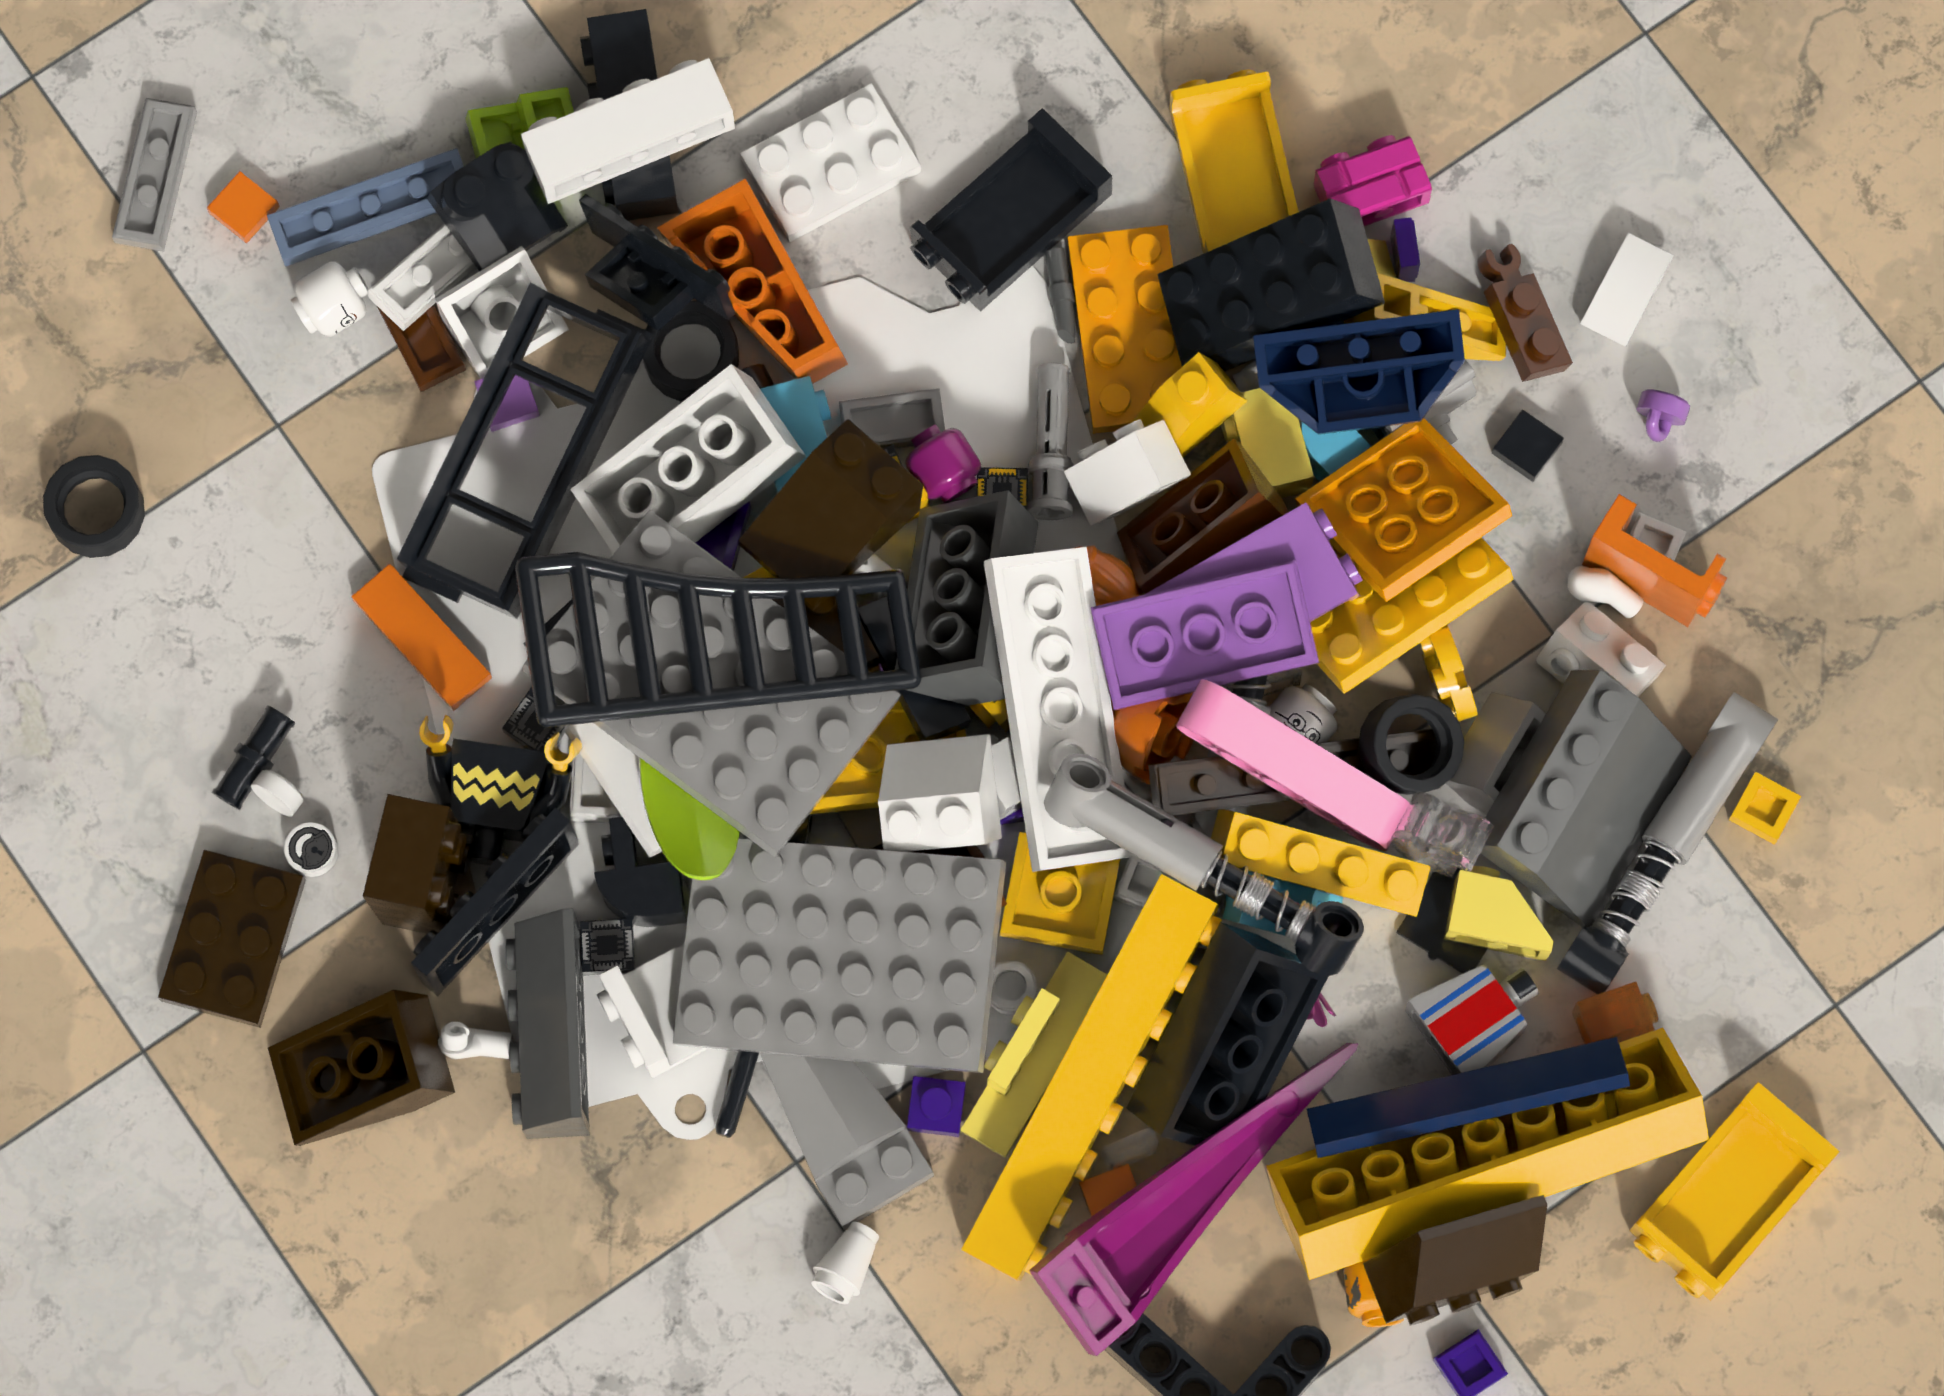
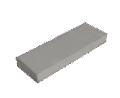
M151 98L145 99L112 235L115 243L164 252L197 115L195 106Z

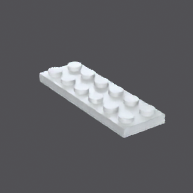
M1087 547L985 560V574L1032 872L1135 857L1134 854L1086 826L1073 828L1058 823L1050 817L1044 806L1045 796L1063 760L1067 756L1076 753L1087 754L1098 759L1110 772L1111 780L1125 788L1119 748L1115 737L1110 691L1091 612V607H1095L1096 603Z

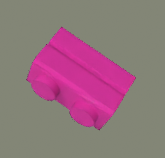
M1394 135L1381 137L1367 146L1368 151L1349 157L1347 152L1334 154L1323 160L1320 164L1321 168L1315 170L1313 184L1319 201L1323 202L1331 198L1359 208L1364 227L1423 206L1430 201L1431 183L1410 136L1400 140H1396Z

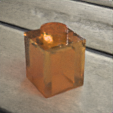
M1636 981L1578 1001L1572 1010L1584 1044L1617 1037L1620 1043L1654 1031L1653 1024L1658 1022V1014L1648 992L1641 994Z

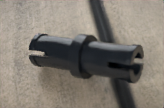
M267 705L264 714L244 744L238 743L234 749L237 756L216 789L214 788L211 793L232 807L241 810L242 804L252 790L251 784L262 770L272 769L274 764L271 762V759L296 723L283 713Z

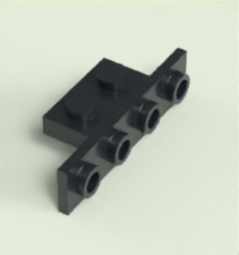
M587 194L579 199L592 233L614 247L585 273L591 288L657 331L666 325L692 299H696L727 320L735 315L728 296L730 287L723 276L712 268L704 270L695 264L690 256L680 247L674 246L671 249L660 242L658 237L647 226L640 224L637 227L627 221L614 205L610 203L602 205Z

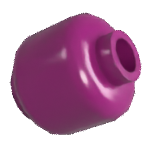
M936 424L911 439L915 449L906 457L905 465L909 472L923 484L928 494V499L937 500L941 498L944 504L949 503L979 483L975 476L981 470V462L959 429L949 428L941 432Z

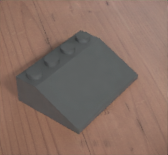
M1601 669L1571 671L1469 846L1582 928L1584 925L1586 927L1592 926L1595 919L1599 918V913L1604 910L1611 898V894L1615 891L1643 843L1642 835L1668 794L1671 793L1692 756L1639 697Z

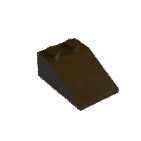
M847 419L811 452L738 540V545L775 578L853 574L920 511L923 484L851 420ZM828 597L804 598L805 605L814 611Z
M393 989L268 1047L295 1146H302L404 1115L456 1093L445 1054L442 1053L438 1045L440 1036L428 995Z

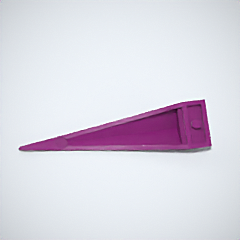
M1358 1043L1344 1044L1065 1234L1066 1239L1029 1270L1088 1354L1098 1356L1137 1322L1160 1288L1214 1217L1294 1120L1356 1052Z

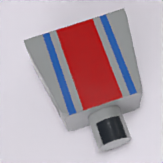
M1482 965L1414 996L1408 1001L1405 1011L1451 1075L1491 1066L1524 1033L1528 1024L1518 1008L1537 996L1539 991L1534 981L1522 968L1498 983L1490 970L1485 965Z

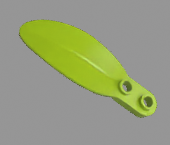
M639 757L643 802L650 826L663 854L678 871L689 878L711 880L719 877L726 870L734 856L740 831Z

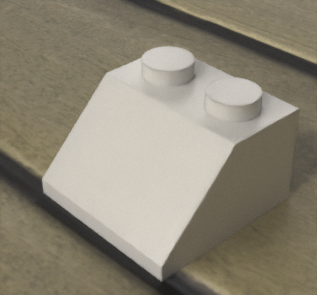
M990 734L887 745L878 798L884 850L908 852L982 845L1002 838Z

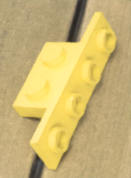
M1067 951L1046 988H1041L1035 1000L1027 995L1025 996L1011 1020V1023L1018 1026L1008 1045L999 1040L984 1065L985 1069L991 1071L987 1078V1086L960 1132L1006 1158L1051 1082L1107 976L1106 973Z

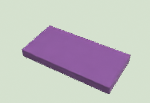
M1296 560L1091 607L1114 710L1192 693L1201 679L1222 686L1320 663Z

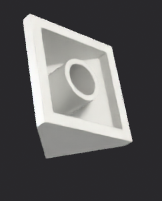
M522 246L435 298L443 324L480 379L485 377L530 282L547 291ZM546 310L525 356L569 330L561 315Z

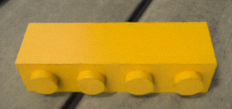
M1225 809L1218 810L1211 839L1223 845L1221 850L1222 859H1224L1223 855L1227 854L1228 862L1241 869L1247 866L1248 871L1251 872L1257 871L1258 874L1415 917L1418 915L1431 867Z

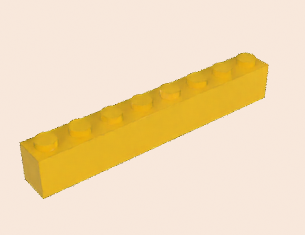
M1163 874L1160 875L961 1249L962 1251L1020 1281L1025 1272L1031 1274L1029 1270L1045 1257L1048 1247L1041 1244L1050 1225L1059 1229L1073 1204V1200L1066 1197L1075 1178L1084 1182L1098 1157V1153L1091 1150L1100 1131L1109 1135L1123 1110V1106L1116 1103L1125 1084L1134 1088L1148 1063V1060L1141 1056L1150 1037L1157 1041L1162 1037L1173 1015L1172 1012L1166 1010L1175 990L1181 994L1185 993L1198 967L1191 963L1200 944L1206 947L1209 946L1220 922L1223 921L1215 916L1219 909L1218 903Z

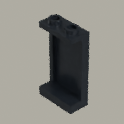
M1042 108L1028 120V133L929 221L923 224L917 220L910 226L912 244L910 249L923 266L927 269H932L935 266L947 278L945 281L947 288L960 302L966 304L970 301L981 312L1043 257L1047 250L1053 248L1112 195V175Z

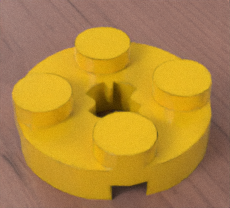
M1446 625L1419 644L1423 652L1422 658L1431 683H1434L1437 689L1438 700L1448 706L1460 722L1478 716L1471 688L1467 685L1460 655L1450 629Z

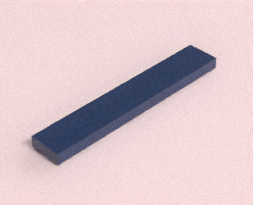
M1614 1037L1316 1106L1306 1110L1317 1156L1322 1158L1630 1086V1081L1618 1039Z

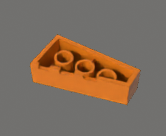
M746 178L657 227L668 247L671 249L674 246L680 247L690 256L695 264L704 270L712 268L723 276L730 287L728 296L735 311L734 316L794 379L810 376L813 384L848 365Z

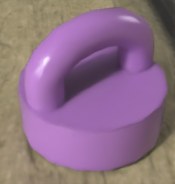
M1647 389L1641 392L1636 410L1647 417L1646 432L1652 441L1661 442L1668 436L1672 425H1685L1690 405L1683 398L1671 393Z

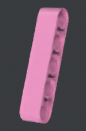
M1201 679L1176 724L1178 730L1359 841L1378 850L1387 851L1410 807V803L1397 793L1229 690L1208 680Z

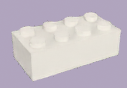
M730 364L570 490L613 554L649 510L695 543L798 464L806 455L754 379Z

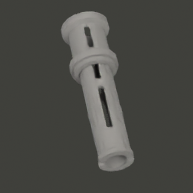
M1046 363L1037 368L1039 375L1036 455L1028 463V472L1033 476L1032 501L1027 504V511L1036 519L1062 520L1071 517L1073 514V506L1068 502V479L1064 473L1065 470L1074 466L1071 458L1067 456L1070 368L1060 363Z

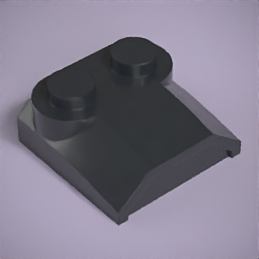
M511 141L493 147L455 171L434 188L427 197L429 203L479 271L520 246L525 251L529 250L558 231L562 232L568 226L554 202L547 203L526 151Z

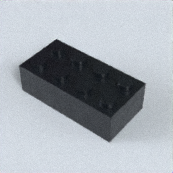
M1331 198L1157 274L1181 365H1185L1200 352L1218 363L1224 372L1256 358L1253 340L1255 335L1332 326L1385 303L1359 208Z

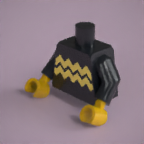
M445 715L443 719L445 733L439 735L429 730L428 716H425L419 735L422 742L429 746L426 749L429 785L437 804L449 806L464 833L473 834L469 856L470 861L490 866L502 854L504 839L523 842L524 840L521 838V835L535 817L540 814L547 817L554 808L560 811L564 807L572 774V766L569 763L582 749V743L578 738L571 742L569 754L561 752L557 746L559 732L555 733L546 742L544 752L454 738L451 748L446 743L453 731L454 724L452 719Z

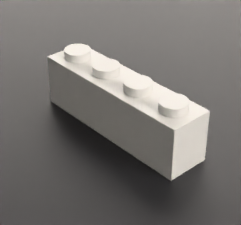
M707 58L700 62L696 60L684 61L673 67L668 75L653 81L649 79L637 80L623 89V93L606 100L603 98H593L585 101L576 108V112L559 119L556 117H546L538 120L529 127V131L522 133L521 137L546 201L550 204L735 129L733 110L710 59Z

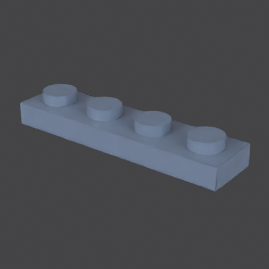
M452 149L267 215L285 267L437 213L427 200V197L434 188L464 166L458 149Z

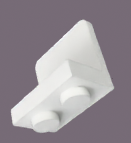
M684 943L622 975L618 966L599 975L605 990L596 995L611 1022L618 1018L621 1019L629 1036L621 1039L635 1068L644 1063L651 1078L708 1049L673 1044Z

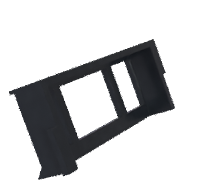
M530 282L397 557V560L406 567L402 577L453 602L459 603L462 595H465L518 619L521 613L515 571L516 562L522 557L549 555L576 499L570 489L587 476L653 339V333L600 309H597L596 313L591 312ZM546 310H550L618 341L594 393L522 361ZM515 375L586 407L532 522L460 490ZM452 505L524 537L498 592L426 559Z

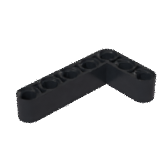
M1144 1313L1129 1328L1127 1333L1117 1338L1105 1351L1154 1396H1180L1181 1388L1192 1382L1205 1386L1209 1396H1256V1385L1265 1379H1273L1279 1382L1284 1388L1285 1396H1301L1324 1370L1330 1358L1331 1346L1328 1337L1317 1327L1308 1325L1296 1327L1287 1334L1235 1394L1230 1392ZM1304 1339L1315 1343L1320 1352L1319 1361L1309 1366L1297 1363L1291 1354V1346L1295 1342ZM1159 1347L1168 1354L1170 1364L1162 1372H1149L1141 1365L1139 1358L1141 1353L1147 1348Z

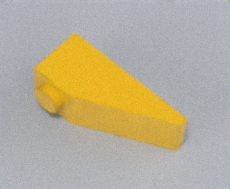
M1377 273L1385 303L1344 320V324L1459 309L1465 359L1501 361L1506 357V343L1490 307Z
M1198 352L1157 389L1132 422L1141 419L1144 427L1164 420L1182 457H1185L1248 400L1218 363Z

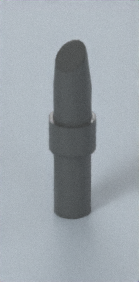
M1052 248L1045 252L1050 283L1048 287L1050 306L1054 310L1059 337L1063 341L1072 344L1075 342L1076 337L1073 285L1069 282L1065 249Z

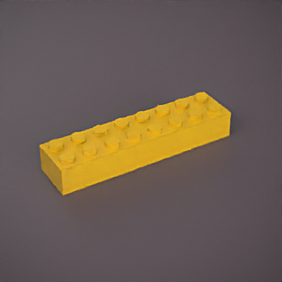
M1662 1027L1619 1043L1629 1075L1630 1086L1322 1158H1318L1316 1149L1267 1165L1266 1168L1276 1209L1309 1280L1371 1259L1417 1231L1544 1195V1197L1709 1140L1702 1094L1664 1028Z

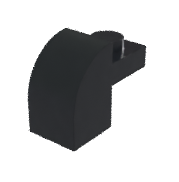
M623 817L610 818L611 834L602 835L601 841L605 866L614 865L615 869L594 872L599 891L607 907L620 919L632 920L633 925L657 927L687 923L681 872L670 862L638 866L633 832Z

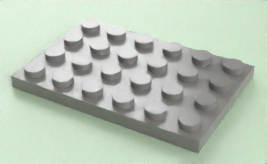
M651 510L647 512L610 558L625 563L680 573L742 578ZM595 576L591 582L609 700L639 697L640 693L623 582ZM645 587L661 694L692 691L677 592ZM699 595L713 689L744 686L731 598ZM752 599L765 683L796 680L785 609L772 599ZM572 604L546 636L554 693L567 704L588 702L574 605ZM809 627L817 678L848 675L844 652ZM527 659L523 665L522 671H524L526 674L530 676L529 662ZM897 691L594 722V724L776 858L894 707L901 694Z
M738 838L734 856L726 870L719 877L711 880L692 879L673 1044L983 1073L1006 862L1000 859L789 842L786 843L775 858L752 840Z

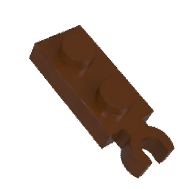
M1513 244L1507 245L1499 253L1504 265L1495 260L1491 249L1486 250L1477 260L1478 268L1482 275L1493 282L1484 291V295L1522 382L1564 372L1573 362L1534 273L1521 276L1518 269L1521 264V256Z

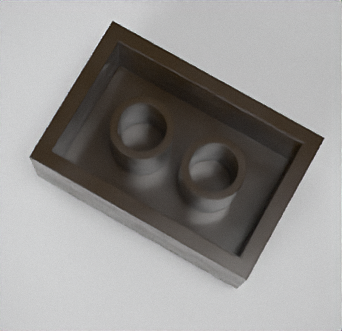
M387 794L363 892V898L383 925L425 934L431 930H436L439 933L453 918L449 915V912L460 898V894L454 893L458 873L466 875L468 871L472 844L466 843L467 836L449 806Z

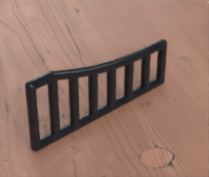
M580 552L522 557L515 565L536 718L543 727L907 690L918 687L922 680L905 576L899 570L796 578H733L680 573L625 563ZM569 574L588 702L556 705L538 577ZM591 576L623 582L640 693L639 697L609 700ZM645 587L677 592L692 691L661 694ZM886 592L899 669L868 672L856 595ZM699 595L731 598L744 686L713 689ZM835 596L848 675L817 678L804 598ZM752 599H783L796 680L765 683Z

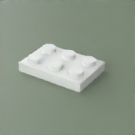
M872 83L740 153L741 161L789 242L921 172L920 163Z

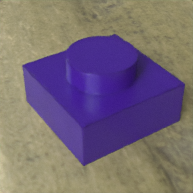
M913 1076L907 1130L959 1137L966 1082Z

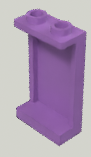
M1304 503L1146 594L1296 560L1311 622L1341 604L1358 598L1360 594L1355 585L1362 582L1363 579L1348 553L1340 558L1337 556L1329 542L1330 539L1337 536V533L1323 509L1321 508L1313 513L1309 505Z

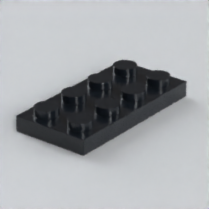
M556 808L547 817L543 814L535 817L521 835V838L524 840L523 843L511 855L507 852L501 854L486 871L485 876L488 880L475 894L471 891L466 892L453 905L449 912V915L453 918L439 933L436 930H431L416 945L413 951L416 957L411 964L422 984L437 997L579 845L571 821Z

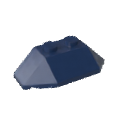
M1459 309L1253 336L1259 388L1318 435L1421 422L1465 363Z

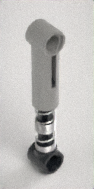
M1733 692L1707 733V737L1642 835L1646 850L1643 854L1635 856L1636 866L1633 870H1627L1622 880H1620L1616 887V892L1611 894L1612 903L1609 908L1599 913V919H1595L1592 926L1586 927L1584 925L1557 968L1559 971L1600 997L1604 995L1629 955L1625 948L1629 941H1631L1629 934L1635 925L1641 926L1638 922L1643 912H1649L1656 899H1658L1660 895L1658 888H1665L1662 882L1670 869L1677 870L1674 863L1680 865L1687 864L1749 763L1753 761L1777 723L1778 719Z
M1076 753L1067 756L1063 760L1044 799L1045 810L1055 821L1073 828L1086 826L1195 891L1200 886L1205 888L1207 884L1214 887L1215 896H1221L1224 893L1234 899L1233 907L1240 908V911L1247 912V915L1250 914L1251 917L1255 915L1256 920L1265 917L1275 923L1276 932L1283 929L1287 930L1285 936L1296 942L1294 946H1296L1297 958L1310 971L1319 975L1331 976L1338 974L1344 968L1364 931L1362 919L1352 908L1334 901L1323 902L1320 905L1318 904L1317 907L1309 904V902L1306 903V900H1303L1301 904L1295 902L1288 897V889L1280 893L1273 889L1274 881L1271 882L1267 877L1264 878V875L1257 874V871L1252 876L1249 875L1247 866L1241 869L1228 862L1227 854L1223 855L1224 859H1222V844L1112 781L1110 772L1098 759L1087 754Z

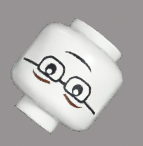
M330 261L297 281L295 285L297 296L293 297L291 302L311 334L318 330L324 336L330 337L364 317L366 305L363 297L368 295L369 289L355 267L346 272L341 264Z
M1305 684L1302 688L1296 686L1285 688L1269 706L1271 707V717L1314 743L1327 742L1337 730V722L1333 716L1337 711L1336 707L1323 694L1308 684Z

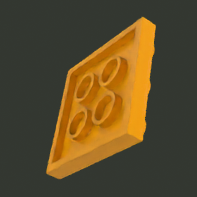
M1425 418L1421 422L1402 425L1295 498L1298 507L1307 503L1313 513L1321 508L1323 509L1337 533V536L1329 540L1331 545L1342 556L1348 553L1359 574L1386 602L1512 516L1509 503Z

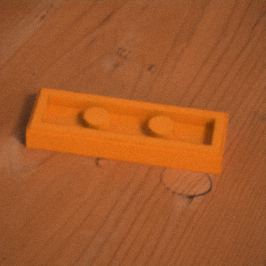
M391 564L387 565L351 596L354 603L453 711L492 679L491 673Z

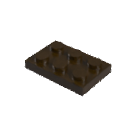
M203 850L158 995L159 1000L261 1028L306 879L304 876Z

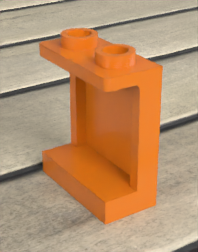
M1619 494L1592 536L1582 565L1589 568L1609 570L1643 598L1644 602L1686 627H1689L1696 614L1706 618L1727 580V577L1720 573L1726 558L1717 553L1706 573L1699 576L1632 537L1626 531L1637 504Z

